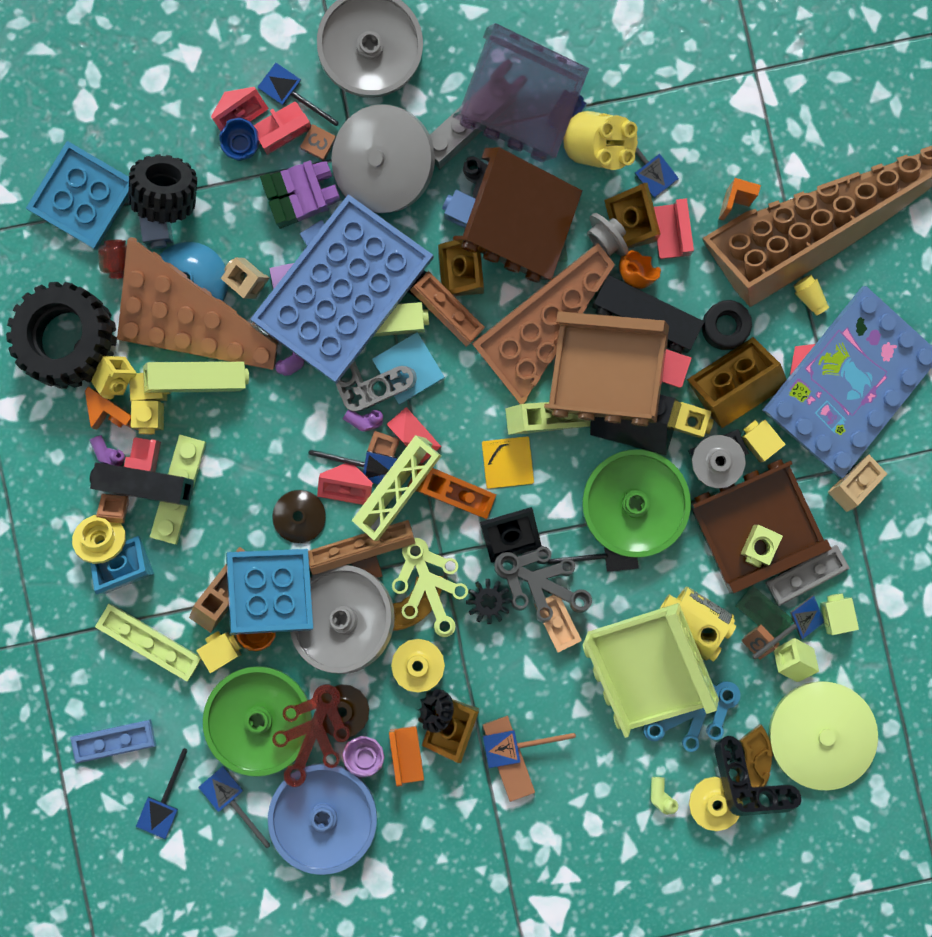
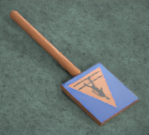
M515 730L483 736L488 767L493 768L520 763L519 748L573 739L576 737V734L570 733L517 743Z

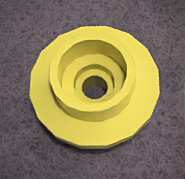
M96 515L84 519L76 527L72 536V546L77 556L83 561L92 564L105 563L114 559L122 551L126 542V532L121 523L108 522L106 519L97 518Z
M414 639L408 640L399 646L393 655L391 667L393 676L400 686L407 691L418 693L428 691L438 684L443 676L445 664L443 655L436 645L428 640ZM420 661L423 664L422 670H414L413 663Z
M714 776L703 779L695 785L690 793V813L697 824L703 828L721 831L728 829L739 819L740 816L734 815L728 809L721 777ZM738 798L737 802L743 805V801H740ZM719 800L721 801V807L717 810L713 809V803Z

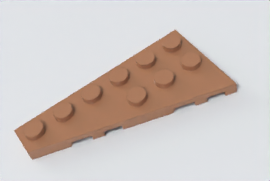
M599 243L595 244L472 343L519 404L526 402L528 395L541 379L540 377L549 363L556 356L560 325L556 322L558 311L584 313L588 303L615 265Z

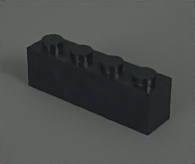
M610 275L607 276L592 308L596 309L595 313L597 315L664 320L669 325L667 348L679 354L683 352L688 353L691 350L704 324L703 320Z

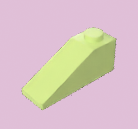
M549 402L519 404L505 408L508 435L590 427L591 423L588 420L578 419L576 414H568V418L552 416V412L544 408V405L549 404Z

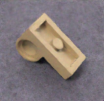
M867 455L848 475L840 479L828 493L845 512H848L857 507L887 473L870 455Z

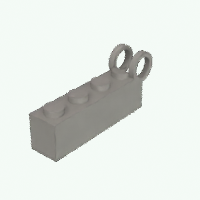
M510 60L500 64L491 74L490 80L430 134L435 153L434 164L439 170L516 100L517 92L525 85L527 78L521 75L511 85L503 78L513 65Z

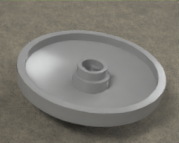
M337 0L325 12L318 28L317 52L323 70L335 85L359 97H382L399 90L413 77L422 57L423 36L421 27L412 10L401 0Z
M373 105L363 108L347 119L335 138L332 149V169L337 185L345 197L349 194L372 212L392 213L409 207L425 192L433 175L435 153L431 137L426 127L416 116L400 107Z
M348 565L310 577L313 630L291 631L290 634L295 648L310 665L329 673L348 674L366 668L383 653L393 633L394 607L387 589L374 575L358 567Z

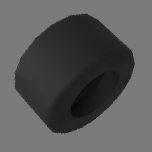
M724 300L714 304L703 317L702 334L705 340L712 347L720 350H732L738 347L749 337L752 329V318L747 308L733 300ZM723 315H729L736 321V331L731 335H723L717 329V320Z

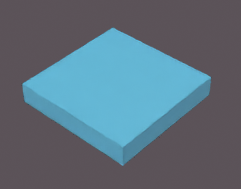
M418 332L372 359L380 374L398 366H408L415 371L417 380L414 387L394 396L399 405L445 378ZM401 371L400 378L390 381L392 385L398 382H404L406 385V379L409 378V374H404Z

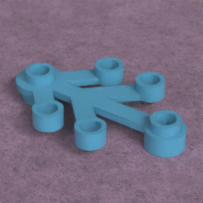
M728 681L721 682L717 686L713 685L719 702L713 722L706 728L708 737L713 740H718L723 736L724 730L722 725L727 710L736 706L740 700L739 688L734 683ZM726 690H730L732 693L729 700H724L722 696ZM702 708L643 726V733L647 739L659 741L664 737L665 731L693 718L688 734L682 740V745L687 751L694 752L699 748L698 737L706 712ZM652 726L659 727V733L657 735L650 734V728ZM714 726H717L720 730L717 736L710 734V730ZM690 738L695 740L693 748L686 746V741Z

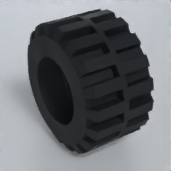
M157 154L153 157L146 156L144 160L139 159L135 162V165H132L129 172L128 202L131 205L132 211L138 212L139 217L147 218V221L150 222L157 221L160 224H165V222L176 223V220L182 221L186 219V215L190 216L196 204L197 177L195 170L191 169L189 163H183L182 159L172 158L170 155L161 156V154Z

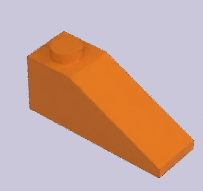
M432 468L416 489V492L484 519L488 518L497 495L435 468ZM412 476L407 487H409L410 484L413 482Z

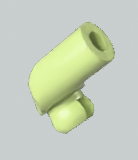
M651 777L652 804L664 814L676 813L678 810L677 801L664 792L665 778Z

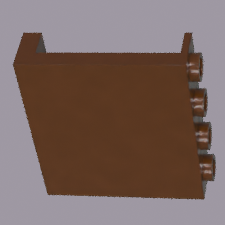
M500 147L485 148L482 159L489 162L464 234L463 236H454L453 240L461 243V248L472 253H477L478 251L484 254L483 259L493 263H498L499 261L505 264L504 268L514 273H519L520 271L526 274L525 278L536 283H540V280H552L583 190Z
M779 459L767 465L768 471L759 474L758 470L744 475V481L739 484L719 488L720 492L710 496L708 491L694 498L696 503L691 505V510L729 593H736L832 549L828 540L823 539L790 467L792 461L783 463L782 459ZM753 525L763 526L783 536L770 565L762 564L760 568L745 562L747 557L741 555ZM758 540L754 545V550L758 555H763L766 551V544L762 540Z

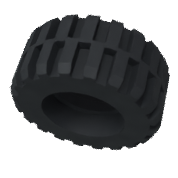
M49 282V288L43 285L34 288V294L27 292L22 297L24 302L21 305L16 303L13 311L16 312L15 316L8 320L7 326L11 327V332L6 333V340L13 345L8 348L10 355L16 359L15 364L25 371L28 376L48 386L67 389L68 385L73 388L82 386L83 380L90 383L98 364L101 362L102 356L114 355L110 349L111 346H116L117 337L112 335V332L116 331L115 322L110 319L112 314L97 297L84 288L77 287L72 283L65 282L62 285L59 282ZM64 313L78 315L82 323V336L78 346L65 357L59 359L49 358L45 354L42 344L43 333L49 322Z

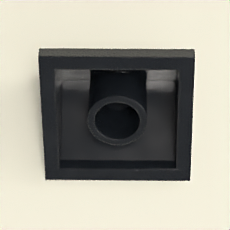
M532 507L479 523L491 563L495 562L496 558L505 552L519 555L542 547Z

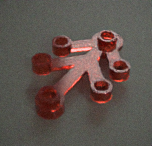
M324 684L319 686L315 690L312 699L298 705H288L283 710L284 719L288 722H293L298 719L300 714L316 709L312 720L286 731L279 730L273 735L272 741L274 745L284 747L289 741L306 734L295 763L290 765L284 772V780L289 786L298 787L306 780L307 772L305 765L316 739L324 755L323 763L325 766L334 768L340 762V755L333 750L322 724L327 713L335 729L333 732L335 740L345 742L350 737V729L343 724L337 710V706L340 703V693L332 685ZM329 693L332 696L331 702H323L322 695ZM293 708L296 711L295 718L287 716V709ZM337 730H346L347 736L343 739L339 738ZM278 734L285 735V743H278L276 736ZM329 754L335 755L336 763H328L327 756ZM292 770H299L301 777L299 779L292 778Z

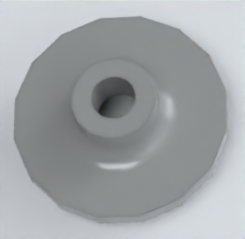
M593 213L589 219L592 228L587 231L593 245L599 243L609 257L613 253L621 257L628 254L629 250L623 239V236L626 234L624 227L614 218L608 221L600 214Z
M723 435L709 436L702 440L694 449L692 456V468L696 477L706 486L713 488H724L736 483L742 476L746 464L745 454L741 446L732 438ZM718 456L724 459V464L721 467L715 462Z

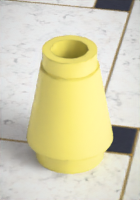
M808 275L793 286L796 290L795 295L814 312L815 316L829 308L817 278L814 279L812 275Z

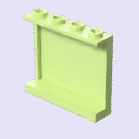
M679 603L588 631L583 643L584 653L587 658L592 660L595 679L597 682H601L604 688L605 702L608 706L611 705L614 711L615 725L617 729L622 730L625 738L629 737L631 729L702 708H704L706 714L717 711L718 695Z

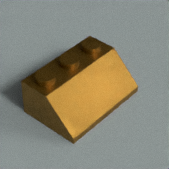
M754 337L687 379L704 408L712 411L711 417L721 428L775 395L787 380L781 363Z

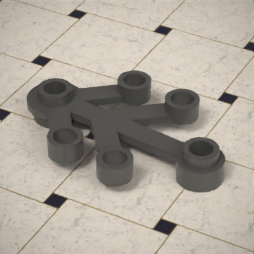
M542 546L535 552L519 557L510 552L500 554L495 560L494 569L498 576L507 579L513 596L511 604L515 610L522 611L529 603L527 595L522 593L518 578L528 582L537 607L536 619L541 623L548 622L553 616V611L547 605L542 590L568 602L571 609L577 613L586 612L590 608L592 597L589 592L582 589L572 592L548 580V578L558 575L570 576L575 570L573 560L566 558L559 564L532 572L524 568V566L535 562L546 564L551 558L549 548ZM541 551L545 552L547 558L541 559L538 553ZM503 563H510L512 565V569L505 570L503 568ZM565 563L569 564L571 571H565L562 565ZM522 598L525 604L519 606L516 604L515 599ZM575 599H582L584 606H577ZM540 610H546L549 613V617H541Z

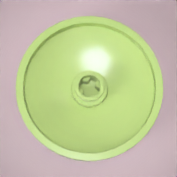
M817 681L798 686L781 699L770 720L769 740L776 763L788 777L807 788L835 790L855 782L869 768L877 750L878 729L870 707L856 692L837 683Z

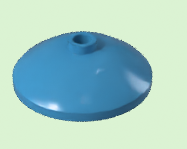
M182 242L168 247L160 254L165 262L171 263L184 274H189L192 282L201 288L207 289L213 297L224 301L228 285L221 277L225 273L224 269L226 266L212 249L200 243Z

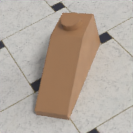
M239 547L236 552H244L245 550ZM227 565L222 568L193 605L189 616L191 620L212 633L229 610Z

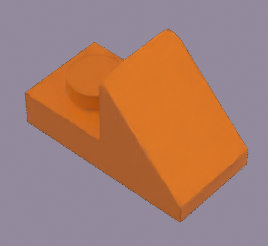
M91 387L86 388L85 395L91 428L97 430L108 414H110L108 420L121 428L123 425L131 428V414L109 399L102 397L95 389Z

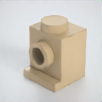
M238 257L228 262L224 269L225 273L221 277L227 285L242 298L255 299L270 278L260 272L247 259Z

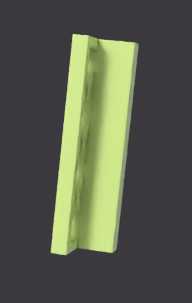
M414 436L352 519L374 541L380 539L441 458V455L432 448L433 444L424 437ZM426 453L431 455V458L424 466H417ZM412 473L413 482L409 487L401 488ZM396 495L395 506L390 509H385L387 505L390 503V501L393 499V497ZM380 516V525L374 531L371 527Z

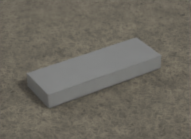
M834 545L831 547V550L802 562L766 581L765 584L777 606H781L850 569L838 546Z

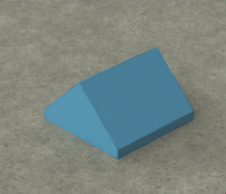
M139 536L127 540L122 551L114 559L105 563H90L94 591L97 595L109 593L154 575Z

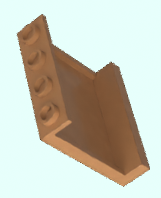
M558 311L556 322L560 325L550 400L549 404L544 405V408L552 412V416L568 418V414H576L578 419L594 421L595 417H605V422L621 423V419L632 420L631 424L637 426H648V422L656 423L669 325L664 320Z

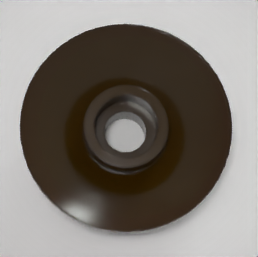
M305 490L290 491L284 494L275 504L272 515L273 524L279 535L287 541L293 543L311 541L324 528L326 521L324 505L311 492ZM295 512H302L303 519L301 521L294 520L293 515Z

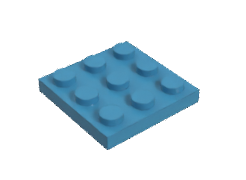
M67 141L26 209L94 250H97L128 199L129 177Z
M308 549L226 553L230 635L313 630Z

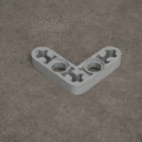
M354 361L349 367L353 373L352 379L349 382H344L340 379L336 386L347 409L362 411L411 389L416 383L417 376L411 367L398 366L363 382ZM401 371L404 374H409V378L406 379V385L404 382L392 385L390 380L400 378ZM378 381H382L386 385L387 389L383 396H377L374 393L373 388ZM357 383L358 387H353L356 395L362 396V399L359 400V406L358 404L351 403L354 394L352 390L346 391L345 387H350Z

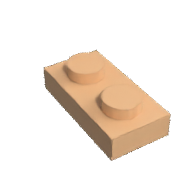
M554 595L545 598L547 605L553 611V616L548 622L543 624L556 651L560 652L581 642L582 640L562 599ZM540 610L541 617H549V613L546 610Z

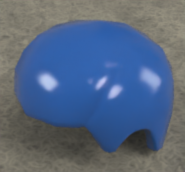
M243 118L228 120L219 135L222 151L227 157L237 161L251 158L256 153L260 144L257 129L250 121Z

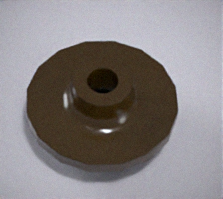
M339 684L330 687L321 695L317 702L316 716L319 725L326 733L333 737L348 738L356 735L364 728L369 719L370 708L367 698L359 689L351 685ZM339 707L346 708V716L341 717L338 715L337 710Z

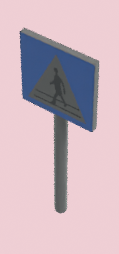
M636 148L635 153L644 166L635 172V175L642 184L648 183L650 194L655 198L679 178L660 153L651 161H648L639 148Z
M814 595L790 612L794 624L752 656L753 659H758L795 629H797L800 639H804L824 623Z
M222 766L198 788L218 812L230 803L262 844L269 848L270 843L234 801L243 792V789L225 767Z

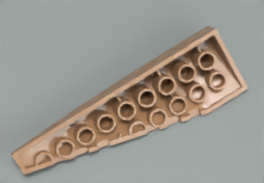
M932 146L921 149L919 154L907 156L906 154L898 157L897 162L885 166L882 163L873 166L871 171L860 174L856 172L817 186V190L810 193H804L803 191L794 194L793 199L782 203L779 200L769 203L768 208L759 211L756 209L749 210L703 237V242L734 290L749 307H752L840 253L932 187Z

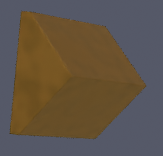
M648 183L640 184L604 200L609 221L612 218L616 219L626 231L623 239L628 249L657 242L661 234Z
M455 240L438 244L441 284L453 296L484 294L481 253L478 251L477 253L466 251L461 248L462 244Z
M452 699L454 711L451 722L441 732L433 733L427 730L422 746L450 760L461 763L479 713V708ZM434 709L433 715L439 716V715L436 713L437 711Z

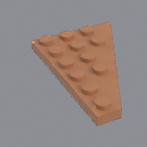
M130 237L127 240L117 340L230 362H244L245 365L271 370L275 368L279 343L269 334H264L258 326L253 323L250 324L239 316L237 311L222 300L213 297L207 289L201 288L187 278L186 274L171 263L165 262L160 255L155 252L152 253L137 242L138 239Z

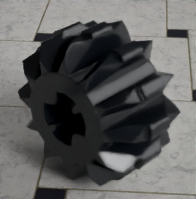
M486 579V588L483 589L481 583L477 581L475 585L480 591L478 593L472 589L468 591L470 595L476 597L475 600H466L467 605L476 604L475 608L469 610V614L473 615L479 610L480 614L476 619L477 622H481L483 616L487 615V624H492L491 615L495 614L499 622L502 621L498 611L501 610L508 614L509 609L503 607L502 603L509 604L512 601L511 598L502 599L501 597L509 592L508 588L498 592L497 589L500 587L501 582L496 581L494 588H490L491 581ZM485 594L489 597L495 596L496 602H493L496 605L491 609L488 606L483 607L481 605V601H484L482 597Z

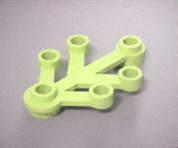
M414 538L415 544L402 548V554L406 561L399 577L393 581L392 589L397 594L405 593L408 590L407 581L416 566L419 578L408 603L402 607V615L407 619H413L417 616V607L425 591L436 617L434 630L439 636L448 637L455 631V622L451 617L446 616L435 587L453 594L459 600L467 596L468 588L462 583L455 584L430 573L426 562L441 567L446 574L450 575L457 572L458 563L453 558L446 559L430 552L424 540ZM413 546H418L421 549V553L418 556L411 555L410 550ZM448 561L454 562L456 566L451 572L445 569V564ZM403 581L405 589L397 591L395 588L396 582ZM458 586H462L465 589V594L461 597L455 594V589ZM407 606H413L415 608V614L413 616H407L405 614V608ZM442 621H447L450 624V629L446 632L440 630L439 625Z

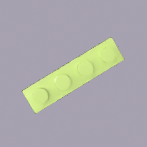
M179 434L168 474L192 479L195 484L207 442ZM160 502L150 537L177 545L188 506Z
M108 604L95 626L97 629L187 682L202 660L199 655L113 604Z

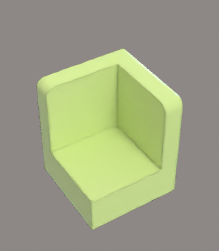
M796 638L780 645L774 650L778 672L796 682H800L819 672L814 648Z

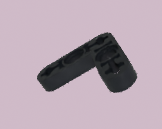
M726 736L716 743L714 747L726 803L731 813L736 816L785 813L796 809L801 804V794L792 785L751 786L742 745L737 738ZM724 746H726L729 749H732V753H730V751L725 750ZM730 769L738 772L740 776L739 782H735L730 778ZM760 794L768 797L769 807H765L760 803ZM785 795L786 797H790L791 802L789 800H781L778 802V798ZM739 798L740 801L750 799V802L743 806L737 802V799Z

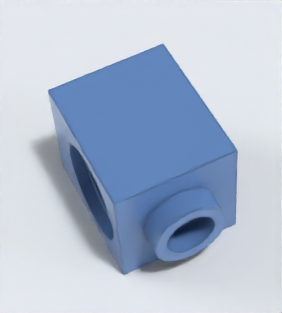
M455 190L453 196L448 195L442 209L445 210V219L466 228L476 199Z

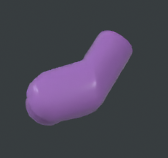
M292 352V355L288 358L277 361L275 369L277 373L289 376L303 367L304 360Z
M348 409L343 420L358 430L366 432L382 425L383 414L379 410H372L371 413L361 416L355 411Z
M102 435L89 440L100 463L115 466L122 465L125 459L124 453L119 449L107 448Z

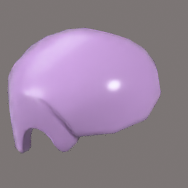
M364 736L348 741L342 754L346 769L351 774L360 778L376 774L382 768L385 758L382 746L375 739Z

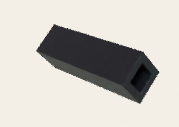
M95 462L94 468L90 473V489L190 506L194 480L97 462Z

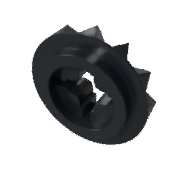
M435 689L434 691H427L426 698L420 699L422 707L417 709L421 713L418 721L423 724V729L438 733L443 731L451 722L454 711L451 696L444 690ZM432 706H435L436 713L439 716L433 715Z

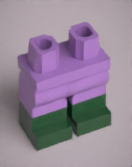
M310 160L287 170L260 176L276 225L280 229L321 212L329 211V205L341 200L335 185L324 189L321 188L319 181L332 177L327 161L312 164Z

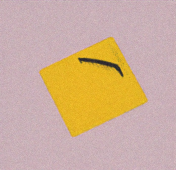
M528 436L482 442L486 486L488 489L534 483Z

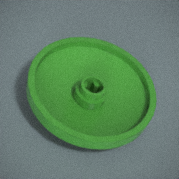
M635 449L616 453L605 459L595 468L584 488L582 509L589 531L602 546L622 556L646 557L667 549L680 537L689 519L691 499L689 488L683 475L672 462L657 453Z
M247 667L225 677L212 690L203 712V732L207 745L213 755L230 770L247 776H266L288 767L304 750L312 729V711L303 689L289 675L270 667Z

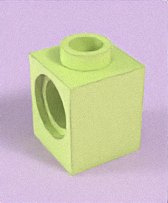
M753 525L741 555L747 557L745 562L758 568L762 564L770 565L783 536L763 526ZM758 540H762L766 544V551L763 555H758L754 550V545Z
M843 593L827 596L828 601L820 603L827 634L836 635L859 630L852 598H844Z

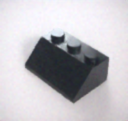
M660 395L656 423L648 422V426H637L631 424L632 420L621 419V423L605 422V417H595L594 421L590 423V435L667 456L682 404L675 398Z

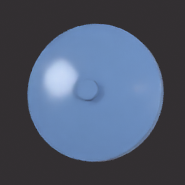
M312 764L293 772L277 788L268 811V830L276 850L290 865L310 874H333L354 865L367 852L377 827V809L371 791L360 777L351 774L346 768L335 764Z

